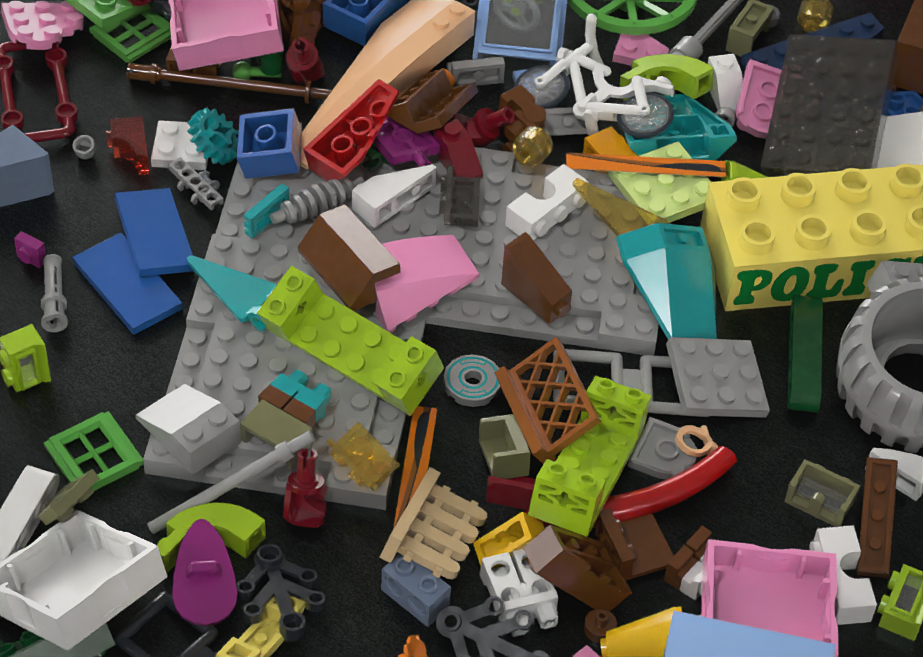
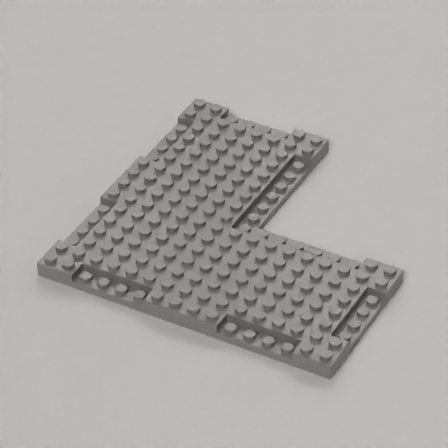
M475 147L483 178L458 186L437 156H428L426 158L431 162V165L433 164L437 167L436 187L375 228L352 210V197L336 206L339 207L345 204L381 244L425 236L454 235L479 272V278L451 296L448 294L439 299V303L432 308L427 306L417 313L416 318L408 323L404 321L397 325L396 330L391 334L402 340L409 339L412 336L422 342L425 324H433L550 341L557 337L564 344L640 355H654L659 323L623 264L616 241L618 235L646 227L647 225L607 175L608 173L572 169L589 181L587 201L582 207L570 212L562 222H557L549 228L544 236L534 240L572 290L570 311L566 316L556 319L551 324L547 323L501 285L504 246L519 237V235L505 226L507 206L525 192L536 199L545 200L543 197L545 177L558 169L559 166L516 161L515 153ZM365 156L347 177L352 179L360 175L365 182L373 176L417 168L419 166L414 161L392 166L383 162L376 170L369 172L363 166V162L369 160ZM237 160L215 234H212L205 260L275 284L279 283L292 265L314 278L325 295L345 306L298 252V245L319 214L316 217H307L305 220H297V222L291 224L285 220L277 224L271 223L253 239L245 235V229L247 228L244 227V222L247 220L244 219V214L281 183L289 187V196L292 197L296 194L298 195L300 191L307 189L313 184L318 185V183L326 180L310 169L307 170L301 166L299 173L245 179ZM199 277L186 318L187 328L166 395L186 384L221 402L241 423L258 405V395L280 373L289 376L296 369L300 370L309 378V384L307 385L309 389L313 390L318 383H323L331 388V399L326 405V417L320 418L313 426L312 435L315 442H313V446L308 452V457L311 456L312 449L318 453L316 472L324 477V483L328 488L323 501L386 510L406 413L268 331V329L260 332L249 320L243 323L239 322ZM376 302L354 311L383 328L376 316ZM151 434L143 458L145 474L217 484L275 450V447L254 435L248 443L241 440L239 445L194 475H191ZM280 461L238 485L237 488L285 495L288 476L297 471L298 463L293 469H289L286 467V462Z

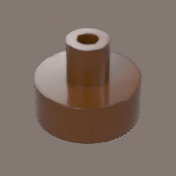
M592 610L585 618V635L591 641L600 643L601 638H606V631L617 627V620L608 610Z

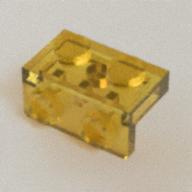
M359 421L337 442L331 438L326 441L333 449L329 453L330 456L341 467L346 463L352 469L348 475L360 487L365 483L374 491L400 466Z

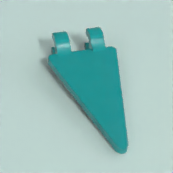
M193 255L187 257L188 265L239 322L243 323L249 320L260 332L267 329L257 312L277 284Z

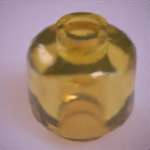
M803 0L797 15L798 23L809 33L828 27L833 14V5L829 0Z
M536 126L524 129L512 144L516 160L528 167L540 165L553 149V142L549 134Z

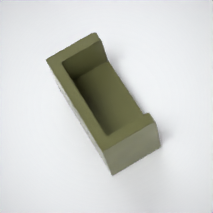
M749 0L729 29L726 51L741 57L743 54L752 52L753 43L761 31L768 32L770 29L774 7L757 0Z
M263 399L240 423L241 440L245 443H248L255 435L275 447L285 440L290 442L307 431L312 433V427ZM313 443L304 448L310 449L313 446ZM298 452L295 453V457L286 461V467L289 469H293L298 463Z
M514 414L480 419L479 444L491 475L503 479L529 476L530 450Z

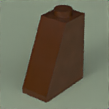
M524 232L504 246L501 285L549 324L558 318L566 316L571 309L572 290L531 236Z

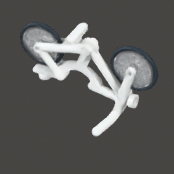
M595 14L587 15L585 27L586 42L580 48L571 51L561 47L557 53V63L554 66L541 65L532 67L523 72L515 82L514 87L522 84L536 98L535 104L547 109L557 105L565 98L569 90L567 76L571 74L577 102L573 106V114L577 119L585 121L586 131L589 136L599 132L597 122L598 120L618 122L622 131L630 136L650 138L664 132L671 125L674 118V109L668 99L656 93H646L657 92L673 96L675 93L674 86L671 85L669 79L659 76L654 81L635 75L630 85L625 87H614L605 81L604 77L611 74V69L603 64L598 52L595 36L597 17ZM580 66L593 71L594 83L598 91L595 93L591 92L588 96L585 93ZM610 97L628 98L622 104L603 103Z

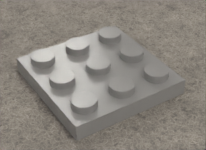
M669 337L666 346L683 415L767 417L770 409L751 340Z

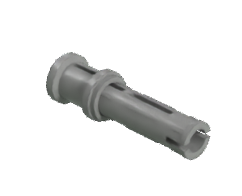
M56 254L47 255L43 260L45 295L41 299V308L44 311L41 325L49 332L62 331L68 324V319L64 312L67 308V300L62 295V259Z

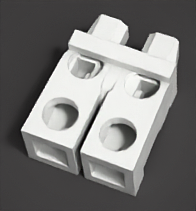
M523 549L513 551L512 559L509 552L482 558L480 576L483 584L487 585L491 596L501 598L505 604L504 613L498 617L499 622L513 618L514 614L519 610H527L534 619H538L541 628L547 629L557 625L558 615L556 608L558 595L554 585L536 575L529 568L528 560L522 561L527 557ZM496 564H503L502 567L492 569ZM493 601L495 611H498L500 609V602ZM521 615L518 619V624L521 626L527 625L529 616ZM517 630L511 632L513 637L524 635L529 630Z

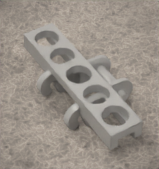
M181 157L168 164L169 170L180 180L177 188L182 191L184 185L187 189L191 188L195 192L191 197L193 204H197L198 199L210 210H213L217 204H224L223 197L216 191L220 183L217 180L212 181L207 170L197 173ZM178 164V165H179L180 167H182V168H181V169H177V168H175V165ZM187 172L189 176L185 177L183 173ZM213 197L215 200L210 201L208 198Z

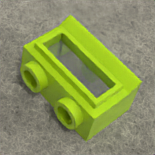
M32 324L0 337V362L5 368L1 370V374L8 387L12 385L16 392H19L41 382H51L45 343Z
M903 564L900 573L893 571L887 586L888 589L892 590L890 597L883 595L877 612L883 615L879 627L915 641L923 621V571Z

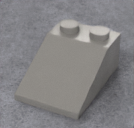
M183 384L136 414V419L191 475H194L241 443L240 421L221 402L186 384Z

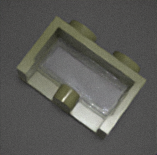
M804 459L789 484L785 502L835 527H841L856 501L860 485L825 469L819 464H814Z

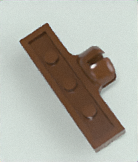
M281 0L282 4L293 12L294 15L287 48H290L294 39L298 42L299 37L311 41L313 45L315 44L317 28L320 23L321 11L325 0Z

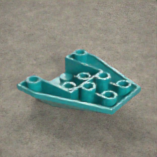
M655 223L618 235L616 241L623 264L668 339L669 337L717 339L715 266L703 228Z

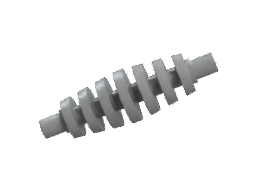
M360 175L352 179L346 176L339 180L331 179L328 182H320L318 185L313 184L307 189L300 191L298 195L290 197L289 201L285 200L282 202L280 210L271 213L270 219L273 224L284 220L291 224L297 222V220H305L307 217H316L318 214L335 208L337 204H342L346 199H350L352 197V190L358 184L364 183V180Z

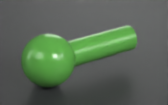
M239 61L232 67V76L238 79L249 80L251 77L282 78V73L274 76L266 75L261 72L259 67H251L245 61Z

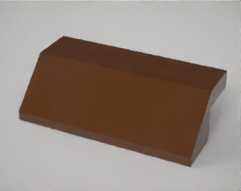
M445 69L422 74L399 94L388 117L417 134L441 128L478 93L475 82L451 88Z
M345 204L319 214L298 245V252L345 306L352 311L376 302L375 283L401 272L400 263Z

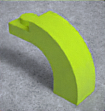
M658 54L632 61V70L620 75V87L629 86L635 75L656 81L657 77L662 76L670 80L674 90L680 91L692 99H696L713 90L714 67L688 56Z
M227 503L201 504L185 509L167 521V537L162 538L157 546L167 574L176 565L181 542L188 529L196 520L205 519L217 530L225 546L247 558L266 538L265 520L250 510Z

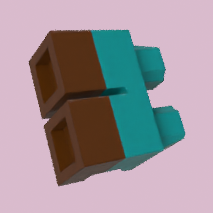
M296 369L289 376L280 373L258 395V403L262 399L312 427L313 433V426L320 418L326 417V405L331 399V388L323 383H318L313 390L307 387L309 378L305 373Z

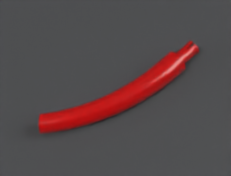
M719 446L704 459L671 478L645 488L609 496L602 510L610 508L614 518L623 522L670 508L694 496L719 479L737 462L736 455L727 447ZM537 519V520L543 522L544 527L549 526V525L556 526V525H553V524H551V523H548V522L542 521V520H540V519ZM597 519L592 528H596Z

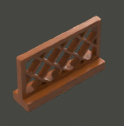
M554 337L511 370L503 366L494 372L533 456L543 464L546 459L556 462L557 458L555 455L602 422L561 340L557 337ZM554 350H557L554 363H546L547 356ZM534 368L530 380H522L520 375L528 369ZM543 369L551 370L547 382L538 381ZM559 370L567 371L564 383H555ZM535 388H544L540 400H532ZM552 389L561 390L557 402L548 401ZM569 391L578 392L574 404L565 403ZM545 408L554 409L550 421L541 420ZM562 410H571L567 423L558 422ZM580 411L588 412L590 416L581 424H575ZM555 429H564L562 437L553 443L551 439Z

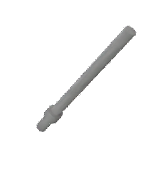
M307 431L290 442L285 440L276 445L275 450L149 522L148 527L153 534L166 527L167 521L185 509L207 504L278 462L283 461L285 463L295 457L296 452L315 442L314 436L310 431Z

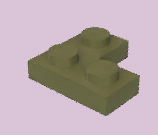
M91 469L73 480L45 504L46 508L38 517L45 525L56 519L62 522L74 512L72 507L78 502L82 503L95 491L92 486L100 477Z

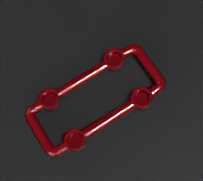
M18 40L16 43L10 41L0 44V82L5 112L1 116L4 130L11 125H14L20 131L24 127L23 115L20 111L16 110L11 76L15 69L14 62L7 55L8 52L29 50L26 43L19 42ZM58 42L52 43V48L45 53L47 66L54 73L59 105L55 109L56 119L64 127L24 133L35 143L70 137L74 133V124L78 119L77 107L69 99L64 68L67 65L66 51L59 47Z

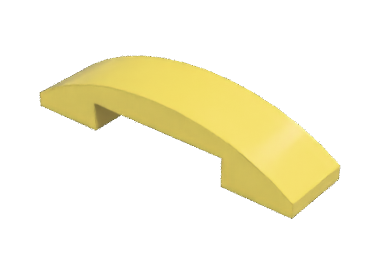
M289 595L293 610L302 614L306 607V602ZM275 597L263 609L262 620L259 623L252 624L239 639L232 637L216 654V657H270L284 641L283 636L279 632V619L281 615Z

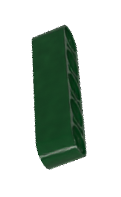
M793 295L789 335L788 410L818 413L820 408L823 299L819 297Z

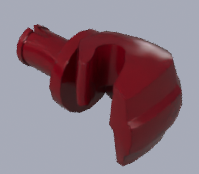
M299 37L298 42L296 39L293 40L285 55L289 72L299 86H306L308 80L315 82L324 77L326 72L313 43Z
M508 106L496 112L490 108H483L477 111L475 118L456 113L450 122L458 119L471 136L474 147L482 148L492 143L498 137L502 126L515 121V114Z
M304 448L297 453V471L288 476L283 516L287 522L293 525L316 528L322 526L326 517L327 504L323 499L328 488L324 483V477L316 472L317 451L312 449L311 456L308 457L309 448Z

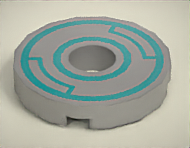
M473 354L460 356L452 360L445 369L443 378L445 392L449 397L451 395L455 398V402L460 405L470 407L484 406L500 394L501 386L494 373L499 370V367L492 360L484 356ZM468 378H476L480 382L477 384H469L465 380Z

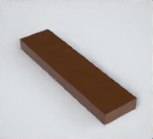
M867 457L859 544L861 554L858 560L857 575L889 578L898 460Z

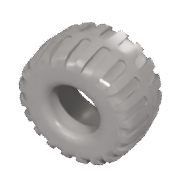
M917 277L911 283L906 278L892 282L890 288L887 286L880 287L871 294L869 299H865L860 304L841 338L836 367L838 392L841 399H846L845 408L851 418L858 417L861 420L860 428L868 435L875 432L881 436V443L892 447L894 443L905 446L904 451L910 453H917L920 448H923V393L897 381L884 369V366L893 357L905 353L923 355V277Z

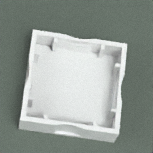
M76 510L65 520L43 533L32 544L0 563V616L68 651L167 578L158 546L130 533L115 530L105 522Z

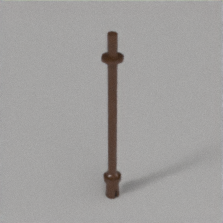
M129 62L127 70L138 71V73L127 72V79L150 81V84L154 85L161 80L299 96L304 97L306 104H310L311 98L326 100L332 92L330 89L313 88L311 80H308L305 87L163 70L157 63L143 65Z

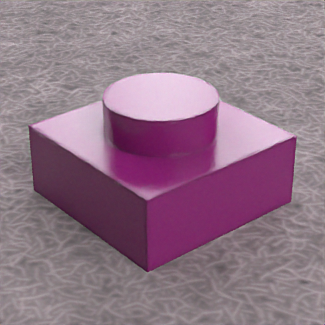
M21 231L14 238L17 257L26 264L30 263L41 268L44 265L43 260L46 256L44 242Z

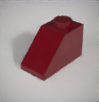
M458 119L433 130V137L440 144L439 154H436V156L458 186L483 178V172L472 138Z

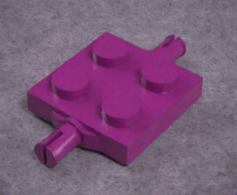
M388 116L373 141V144L391 166L408 161L416 162L419 167L431 165V162L426 157L439 154L440 144L428 131L417 134Z

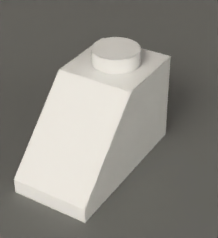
M734 54L711 56L708 59V65L714 67L713 90L710 93L717 109L721 107L732 108L736 113V105L743 81L742 71Z

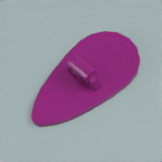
M205 519L196 520L188 529L181 542L173 577L172 594L175 610L179 615L193 625L200 626L218 624L229 617L236 606L237 599L235 575L225 544L217 530Z

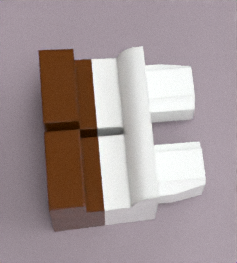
M701 526L687 541L686 545L667 563L664 577L665 582L694 600L702 595L703 557L708 539L713 540L711 538L712 532L704 526Z

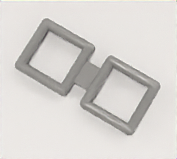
M565 349L571 361L611 364V380L613 382L630 388H636L652 395L648 413L683 415L680 403L653 401L652 367L672 368L668 356L643 355L640 358V370L623 369V359L620 353ZM554 350L553 352V363L557 355V350ZM559 370L555 383H564L565 371ZM553 389V402H557L561 390ZM568 395L565 403L574 404L576 396ZM683 415V416L709 417V416H699V415Z

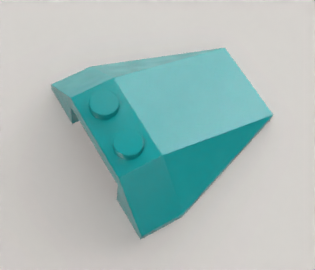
M685 94L661 95L669 100L674 109V118L671 125L661 134L650 138H637L626 133L624 134L629 147L639 156L679 142L692 159L717 160L737 140V136L730 124ZM647 98L652 119L651 125L643 126L638 123H627L626 127L640 133H648L659 129L668 118V109L665 104L657 99Z

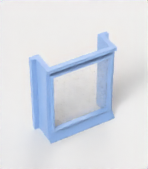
M479 0L472 60L483 59L484 54L550 61V66H554L557 63V53L563 44L567 0Z

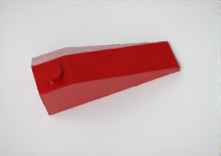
M380 79L375 81L303 148L309 169L326 181L331 179L339 180L346 177L364 159L397 100L399 91Z

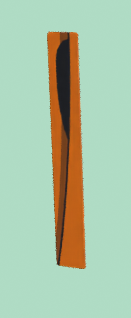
M566 153V166L570 169L726 177L725 161Z
M417 406L412 414L393 530L428 471L437 408Z

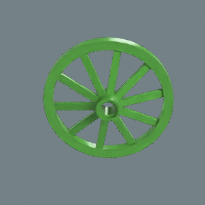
M567 0L575 13L584 20H586L587 15L595 14L597 17L596 26L620 34L645 35L668 30L683 22L694 10L697 0H614L598 11L584 0ZM648 1L683 3L674 11L668 13ZM619 8L628 13L629 20L609 16V14ZM642 8L657 16V18L637 20L636 10Z

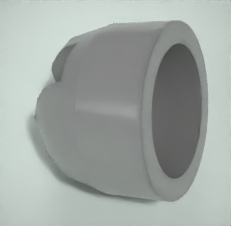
M726 107L719 108L715 114L733 127L736 120L734 110Z
M81 135L74 140L73 149L79 158L89 159L93 157L96 145L92 137Z

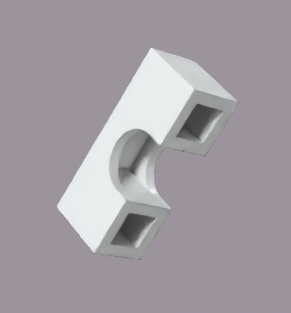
M563 164L545 177L543 192L545 200L536 199L525 192L507 206L505 226L519 236L526 232L533 240L544 236L549 228L557 222H562L570 212L585 204L588 198L589 181Z
M854 526L817 529L814 541L810 542V551L836 553L837 594L834 602V611L837 624L871 622L877 604L869 578L854 579L842 571L856 569L861 554Z

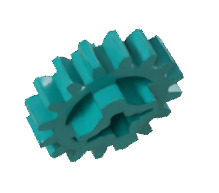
M206 107L191 117L192 119L188 121L190 128L187 130L189 134L193 135L190 142L195 143L197 152L202 151L204 153V159L210 157L213 164L220 162L221 165H224L237 157L238 138L236 134L239 132L233 128L232 121L227 122L225 120V114L219 116L216 109L210 111Z

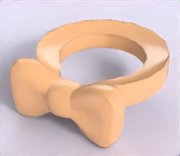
M693 425L683 426L678 430L675 437L676 444L680 450L693 457L709 455L718 447L709 436L706 425H702L700 428ZM692 434L703 440L704 447L701 449L690 448L684 443L683 435Z

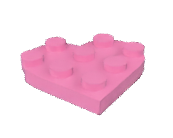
M20 1L1 3V14L9 38L13 43H16L17 40L26 43L27 49H51L52 43H61L62 37L74 35V30L83 29V14L66 1L61 2V4L46 1H37L36 3H23Z
M750 59L746 65L736 105L737 127L755 137L772 140L777 134L782 132L786 124L798 127L804 126L814 116L819 106L818 94L815 96L814 91L809 87L810 82L808 80Z

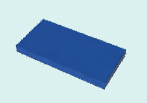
M170 188L115 193V203L139 277L194 271L187 263V257L193 254Z
M122 233L72 257L73 264L133 335L183 309L182 302L159 275L139 277L128 241Z

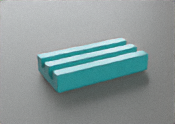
M281 183L244 214V219L247 220L244 222V227L247 228L245 229V235L253 239L272 223L270 214L280 210V204L290 199L289 187Z

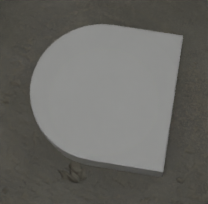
M650 417L629 459L628 467L660 479H668L695 465L697 457L687 455L677 446L675 437L680 429L679 427ZM683 435L684 443L690 448L697 449L690 435Z

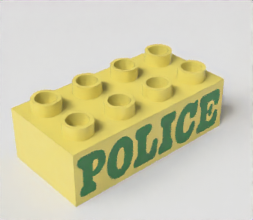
M900 164L896 167L872 169L848 168L837 172L792 173L788 176L754 179L741 177L730 181L709 182L700 227L703 228L713 259L715 279L725 311L791 305L793 295L819 297L823 299V302L870 298L871 293L867 282L882 261L923 264V164Z

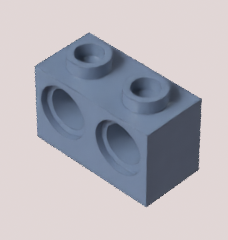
M398 554L391 563L382 568L381 590L429 627L437 619L440 611L450 606L451 586L442 579L433 576V572L413 560L409 563L403 560V555Z

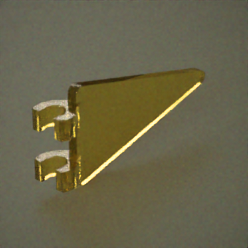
M579 178L573 180V187L616 236L655 223L668 224L666 219Z

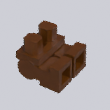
M520 84L500 95L499 110L508 106L515 114V121L502 126L500 135L502 137L506 136L509 140L503 144L502 151L515 153V159L521 156L527 162L533 158V155L540 153L542 150L546 110L540 105H536V98Z

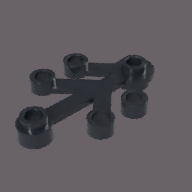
M262 545L254 555L255 567L245 579L240 580L236 584L238 599L242 601L253 599L252 602L244 605L243 619L249 624L259 623L263 618V609L275 597L281 615L279 619V632L285 640L290 642L297 641L305 633L306 620L301 613L293 610L289 595L306 602V608L311 612L323 611L326 599L324 593L311 590L317 586V572L286 561L284 553L277 545ZM281 572L298 578V584L282 578ZM267 574L269 582L255 597V585Z
M491 596L487 598L485 604L465 611L456 606H449L442 609L437 616V629L441 635L451 639L457 657H471L469 656L464 636L476 641L481 657H495L493 650L508 657H550L543 651L530 653L499 638L517 630H529L534 624V618L527 610H519L514 614L513 618L482 629L470 624L489 615L498 617L504 613L505 604L497 596ZM493 601L500 602V609L496 612H491L489 609ZM521 615L529 616V622L525 626L518 624V619ZM454 616L457 618V624L450 628L446 622L449 617Z

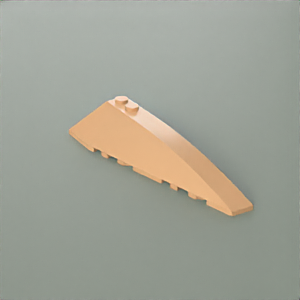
M411 0L382 22L301 133L300 166L307 170L309 169L303 148L378 79L397 89L400 94L420 75L428 73L474 35L475 10L456 0Z

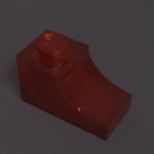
M143 117L110 119L111 130L106 131L107 147H113L114 158L122 157L132 162L137 168L139 175L150 174Z

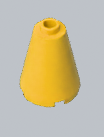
M682 606L673 607L606 631V638L600 639L602 657H663L673 611L682 612Z

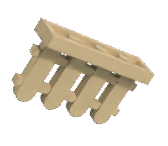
M430 467L392 531L380 558L391 563L396 553L404 556L403 560L409 563L413 560L433 571L432 575L437 578L443 576L447 579H454L460 570V565L455 560L464 561L466 559L469 547L465 543H474L479 533L475 526H482L487 519V513L478 507L479 503L474 500L469 502L450 492L451 488L445 485L443 488L436 485L435 483L440 472Z

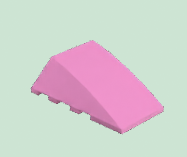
M454 235L425 236L382 243L400 263L401 272L375 283L377 297L376 316L383 328L392 333L400 323L404 321L408 323L416 318L417 313L427 306L432 308L439 303V299L447 294L451 296L479 278V272Z

